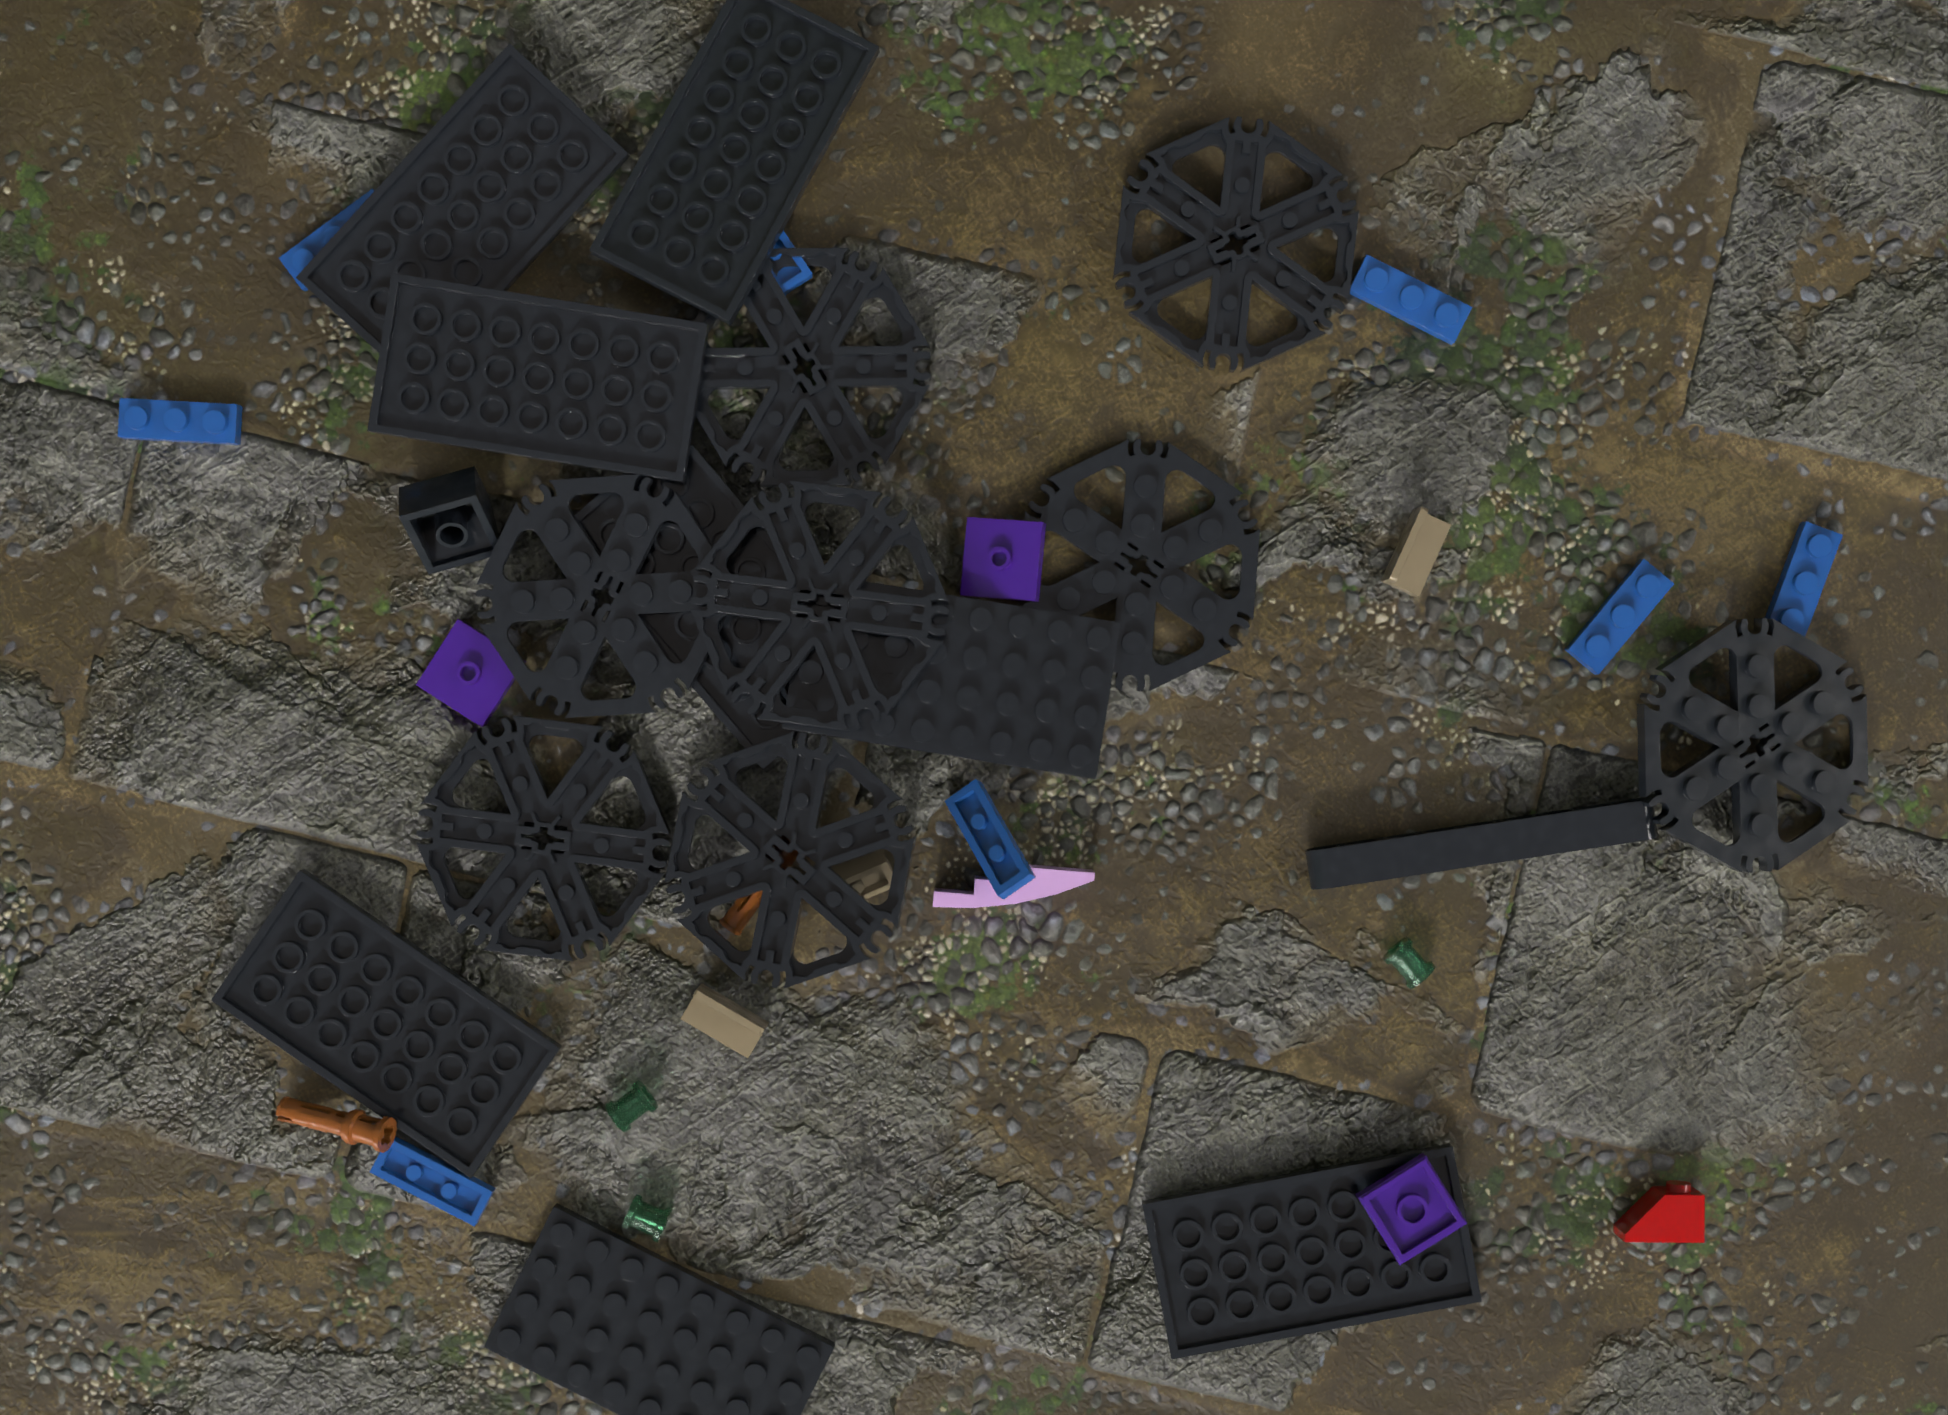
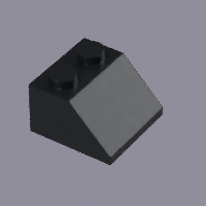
M475 466L399 487V518L428 575L490 557L500 534L489 495Z

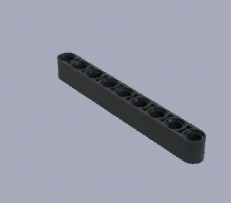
M1644 798L1313 847L1305 849L1311 889L1335 888L1658 838L1657 825L1652 821L1655 817L1654 806L1646 807L1642 803Z

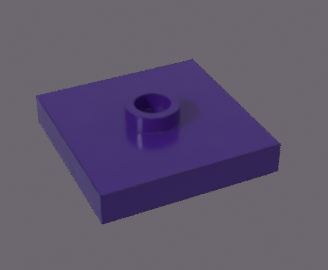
M967 517L960 595L1039 602L1046 523Z
M457 619L416 683V686L480 727L486 726L515 681V677L489 638L462 619Z
M1421 1153L1356 1194L1399 1265L1467 1224V1221L1424 1153Z

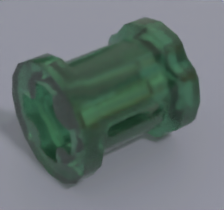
M1406 936L1390 948L1382 959L1386 964H1392L1406 979L1405 985L1409 989H1413L1430 976L1436 966L1432 961L1426 962L1412 946L1413 941Z
M638 1080L632 1085L630 1091L615 1102L612 1100L608 1101L605 1107L617 1127L623 1132H627L631 1129V1124L648 1111H655L658 1105L647 1087Z
M636 1194L625 1216L622 1227L625 1229L633 1227L652 1236V1241L658 1243L673 1209L668 1207L664 1210L642 1201V1196Z

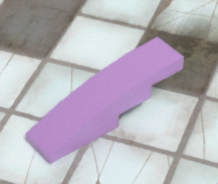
M1029 864L1036 878L1005 899L997 896L987 876H975L974 891L935 888L933 907L979 908L1017 904L1056 895L1092 882L1095 878V872L1091 869Z

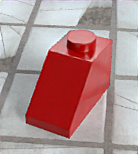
M1669 1180L1666 1181V1186H1652L1613 1224V1233L1624 1242L1705 1243V1195L1693 1188L1691 1183L1687 1181Z

